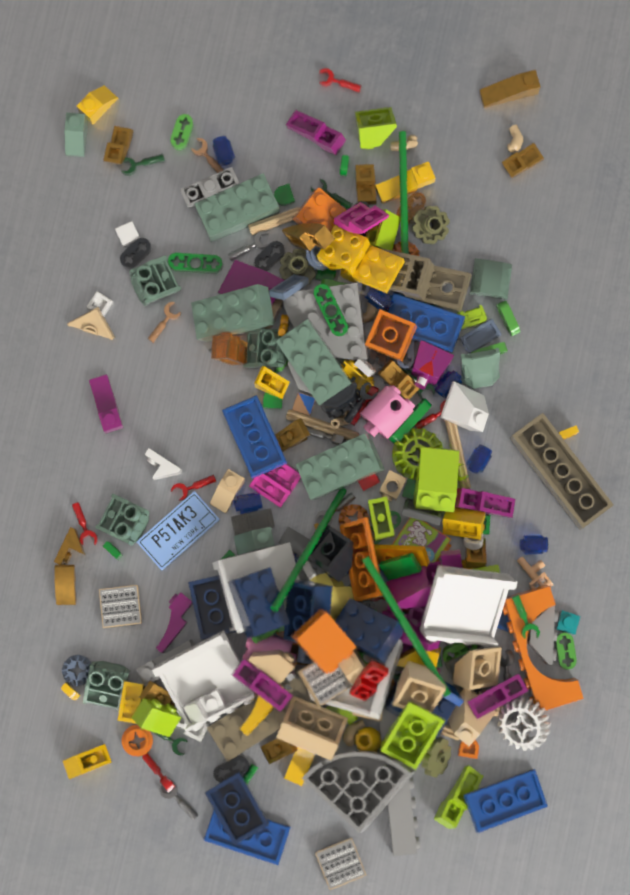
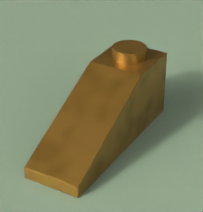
M536 70L516 74L484 87L479 91L484 108L538 95L541 86Z

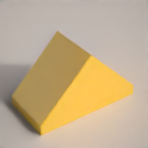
M262 366L254 385L255 388L282 399L290 382L267 367Z

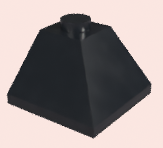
M328 525L310 554L309 559L328 575L340 582L352 567L354 542Z

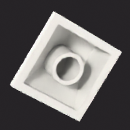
M452 382L440 418L469 431L483 432L489 415L484 395L459 383Z

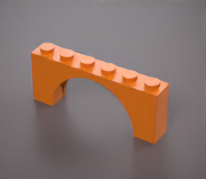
M543 585L506 597L502 611L509 619V622L506 624L509 633H513L515 641H512L515 653L518 652L520 660H518L519 668L525 672L526 678L523 681L527 689H530L532 696L529 699L533 700L534 705L539 702L538 708L540 710L545 708V711L584 699L579 681L575 677L555 679L543 675L534 667L527 652V635L529 630L525 632L526 639L521 634L525 623L520 618L512 597L520 596L527 613V620L529 623H533L540 613L556 605L550 586Z

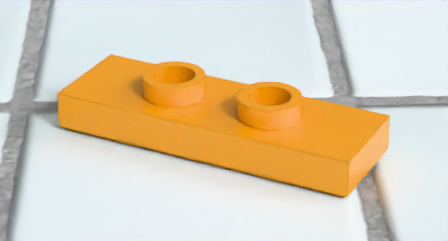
M374 544L378 564L381 561L409 553L414 554L421 566H428L430 563L425 546Z

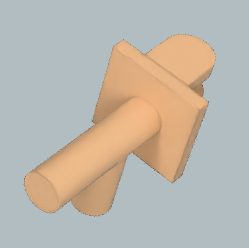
M523 556L517 560L532 579V582L529 583L530 589H534L536 585H539V587L543 585L553 586L545 572L539 576L537 574L545 566L542 560H539L532 567Z

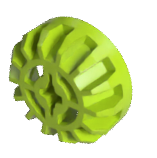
M412 428L407 434L403 435L404 438L400 442L394 443L392 449L393 464L396 470L407 479L416 480L418 466L412 465L408 460L416 464L419 463L417 455H412L416 450L420 452V448L423 446L418 444V440L427 442L430 447L443 449V444L436 437V434L424 428ZM414 441L415 445L411 450L405 452L407 445Z

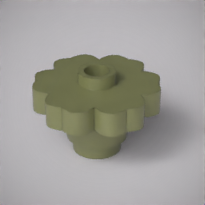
M426 206L424 210H418L412 217L414 225L411 230L414 233V237L421 238L424 244H435L437 240H444L449 233V229L446 226L450 223L446 212H440L437 206Z
M296 248L293 250V253L286 252L280 259L282 266L279 268V273L283 280L295 274L308 277L310 284L316 277L314 268L308 265L309 262L305 258V249L300 250Z
M435 738L421 760L422 768L425 769L424 773L426 775L437 778L448 767V760L451 758V746H448L449 741L447 739Z

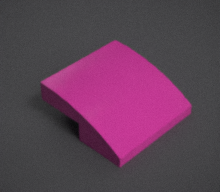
M360 202L335 217L334 224L346 231L363 234L389 218V214L377 206L369 208Z
M287 463L255 477L249 487L281 508L300 481L301 476L297 469Z

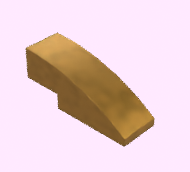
M319 223L298 224L282 230L291 244L311 251L315 246L325 249L335 240L327 227Z

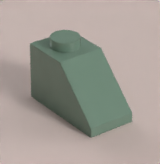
M66 112L64 130L66 156H85L88 125L85 114Z
M271 527L233 536L237 555L275 546Z

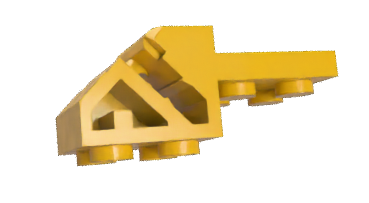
M334 225L330 233L335 240L327 248L320 249L317 254L319 262L330 270L341 269L340 276L353 283L358 281L387 293L405 263L404 258L370 245L367 237L346 231Z

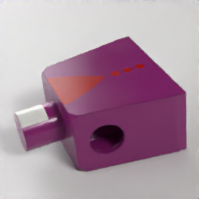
M421 340L411 372L413 376L417 377L415 386L425 389L428 383L436 385L450 366L454 355Z

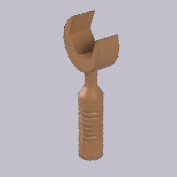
M197 138V141L202 143V148L197 151L191 148L193 154L196 156L204 155L207 158V162L217 173L223 171L224 169L218 162L207 154V142L203 138Z
M169 302L165 305L164 312L166 318L159 322L147 338L152 343H154L166 327V322L169 319L175 320L181 316V311L176 315L170 313V307L175 302Z

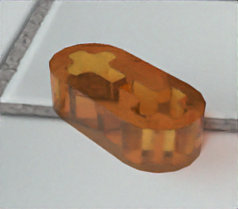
M420 192L413 193L408 198V209L410 210L408 213V223L412 221V217L418 210H422L425 207L426 198ZM414 198H420L421 205L416 204L414 207H412V205L414 204ZM400 207L398 208L397 213H396V215L399 216V217H400Z

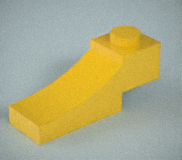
M429 161L414 166L407 171V195L416 192L421 187L435 183L436 178ZM400 175L375 185L382 204L400 198Z
M258 696L252 713L240 730L248 736L269 715L274 707Z
M297 747L298 751L294 753L284 779L302 786L304 783L302 777L309 771L315 754Z

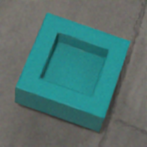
M561 611L556 629L575 635L581 616Z

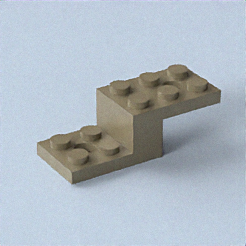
M382 249L404 258L405 261L389 290L403 293L405 297L426 304L462 311L472 276L471 273L434 266L429 258ZM451 284L453 286L452 290L448 293L443 292L444 286Z

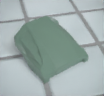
M166 255L148 261L141 266L131 269L129 272L131 284L138 299L144 306L182 289L173 276Z
M475 259L470 294L492 296V298L507 300L512 264Z
M260 328L246 332V357L243 367H284L288 359L276 343V340L282 337L278 334L279 329Z
M499 348L461 354L462 384L473 389L492 386L500 378Z
M112 493V499L95 528L132 546L141 538L148 524L149 511Z
M106 661L92 662L85 686L83 704L92 703L119 711L124 681L127 682L130 670L123 665Z

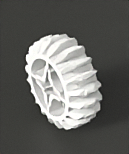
M523 697L519 701L518 698H515L501 709L502 713L498 716L500 719L498 726L502 728L499 730V733L505 734L503 740H510L509 746L514 743L516 749L522 747L523 751H526L528 747L530 750H533L535 747H540L542 742L546 741V735L550 733L548 728L551 723L546 721L549 715L543 714L545 708L541 710L538 708L539 702L534 705L532 699L526 701L525 697ZM519 711L517 718L511 719L512 713ZM533 729H537V734L529 737V733Z

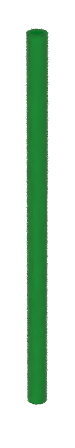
M400 131L401 253L409 254L406 131Z
M345 488L339 489L273 602L271 606L273 611L279 610L347 492Z
M370 557L364 558L362 560L423 663L446 686ZM447 686L443 694L444 697L451 694Z

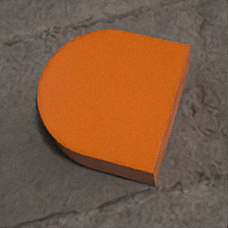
M474 740L468 746L461 741L458 756L478 759V742Z

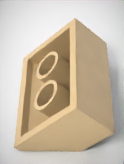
M293 695L276 738L332 761L348 718Z

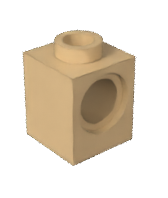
M389 470L379 490V493L382 494L381 497H387L389 502L392 499L396 501L407 478ZM388 483H395L397 490L395 492L388 491L386 487Z

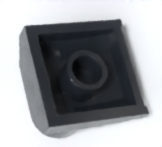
M353 382L322 403L320 407L329 418L333 416L335 419L344 413V408L349 406L351 409L356 402H359L358 399L361 396L357 392L356 382Z

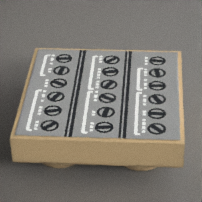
M138 585L99 589L103 628L142 624Z
M313 662L298 672L318 707L352 687L340 666L334 672L325 674Z
M352 837L315 852L329 890L366 876Z

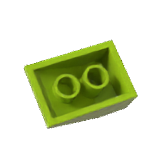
M421 446L413 498L416 509L454 512L457 495L459 450Z
M409 701L382 740L381 752L417 769L445 719Z

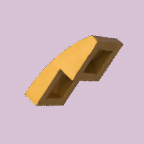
M114 126L111 142H107L103 161L122 165L134 130Z
M532 143L519 153L516 152L502 161V164L511 178L543 161L544 157L535 143Z
M374 164L355 165L357 202L365 201L368 205L376 204Z
M390 360L377 373L389 386L394 385L401 392L400 396L404 399H410L420 389L415 386V381L408 374H405L393 360Z
M55 565L56 605H76L75 565Z

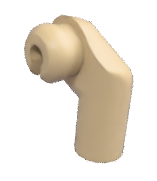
M517 125L509 128L513 138L511 143L507 145V148L511 153L519 151L524 141Z
M409 135L407 137V150L418 145L417 136ZM399 141L391 142L392 151H399Z

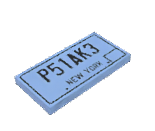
M194 491L142 536L137 543L163 571L220 519Z

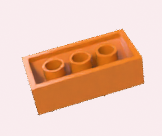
M368 517L340 525L341 534L354 542L352 567L348 571L354 600L360 602L384 597L362 561L369 556L380 574Z

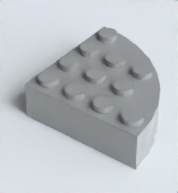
M359 283L330 286L349 326L348 332L344 336H336L331 332L314 297V289L297 291L283 300L285 310L294 327L309 319L335 357L350 360L369 359L368 348L365 346L366 333ZM319 289L320 292L318 293V296H322L325 300L324 302H321L322 305H324L326 302L333 301L332 298H330L329 300L327 299V289ZM331 304L326 307V313L329 316L336 314L337 309L334 305ZM339 314L338 317L330 319V322L332 323L333 321H335L337 327L334 328L335 331H340V333H342V329L345 326L344 324H339L337 320L341 319V316Z
M359 750L333 756L332 761L326 759L312 767L302 779L356 831L361 833L370 826L416 771L387 754Z

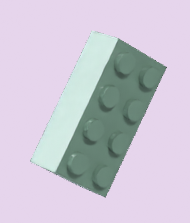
M264 173L194 203L211 243L244 229L249 224L280 213L279 205Z
M257 284L191 302L197 340L210 342L274 325L269 288Z
M309 319L276 340V343L319 405H322L323 402L353 383Z
M367 433L296 464L310 500H317L385 470L370 434Z

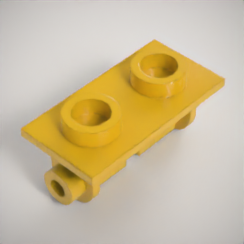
M344 359L343 363L345 365L340 364L350 379L353 376L356 378L354 382L357 384V389L360 390L361 386L367 382H371L370 385L374 386V377L365 375L354 365L356 361ZM369 384L365 386L366 393L371 388Z

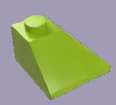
M392 107L355 112L361 149L379 147L397 127Z

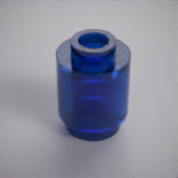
M220 136L213 140L212 147L217 162L223 166L231 164L235 159V154L230 140L227 139V136Z
M371 288L365 296L368 303L378 310L388 311L394 303L391 300L393 296L375 288Z
M448 370L436 383L435 391L446 399L452 382L462 384L460 380L462 378L461 375L455 370L452 372Z
M481 444L475 447L466 463L469 466L468 470L475 474L483 473L492 458V450Z
M255 492L238 495L237 500H234L236 512L240 511V514L259 511L258 509L263 508L260 493L255 494Z
M523 535V539L519 541L520 551H523L524 555L548 552V538L543 537V535Z

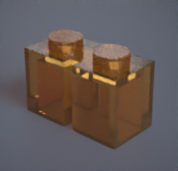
M222 332L219 336H213L211 359L227 365H246L248 342L241 340V337L232 336L231 333Z

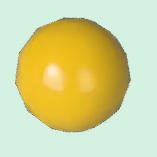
M363 727L355 736V745L361 751H378L381 746V735L375 728Z

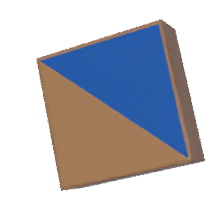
M298 392L292 410L311 416L316 400L312 396Z

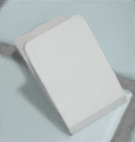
M148 449L145 453L148 463L155 467L160 465L152 477L153 480L182 473L179 467L153 450Z
M216 689L184 705L183 708L192 724L206 721L212 714L226 708L227 704L219 690Z

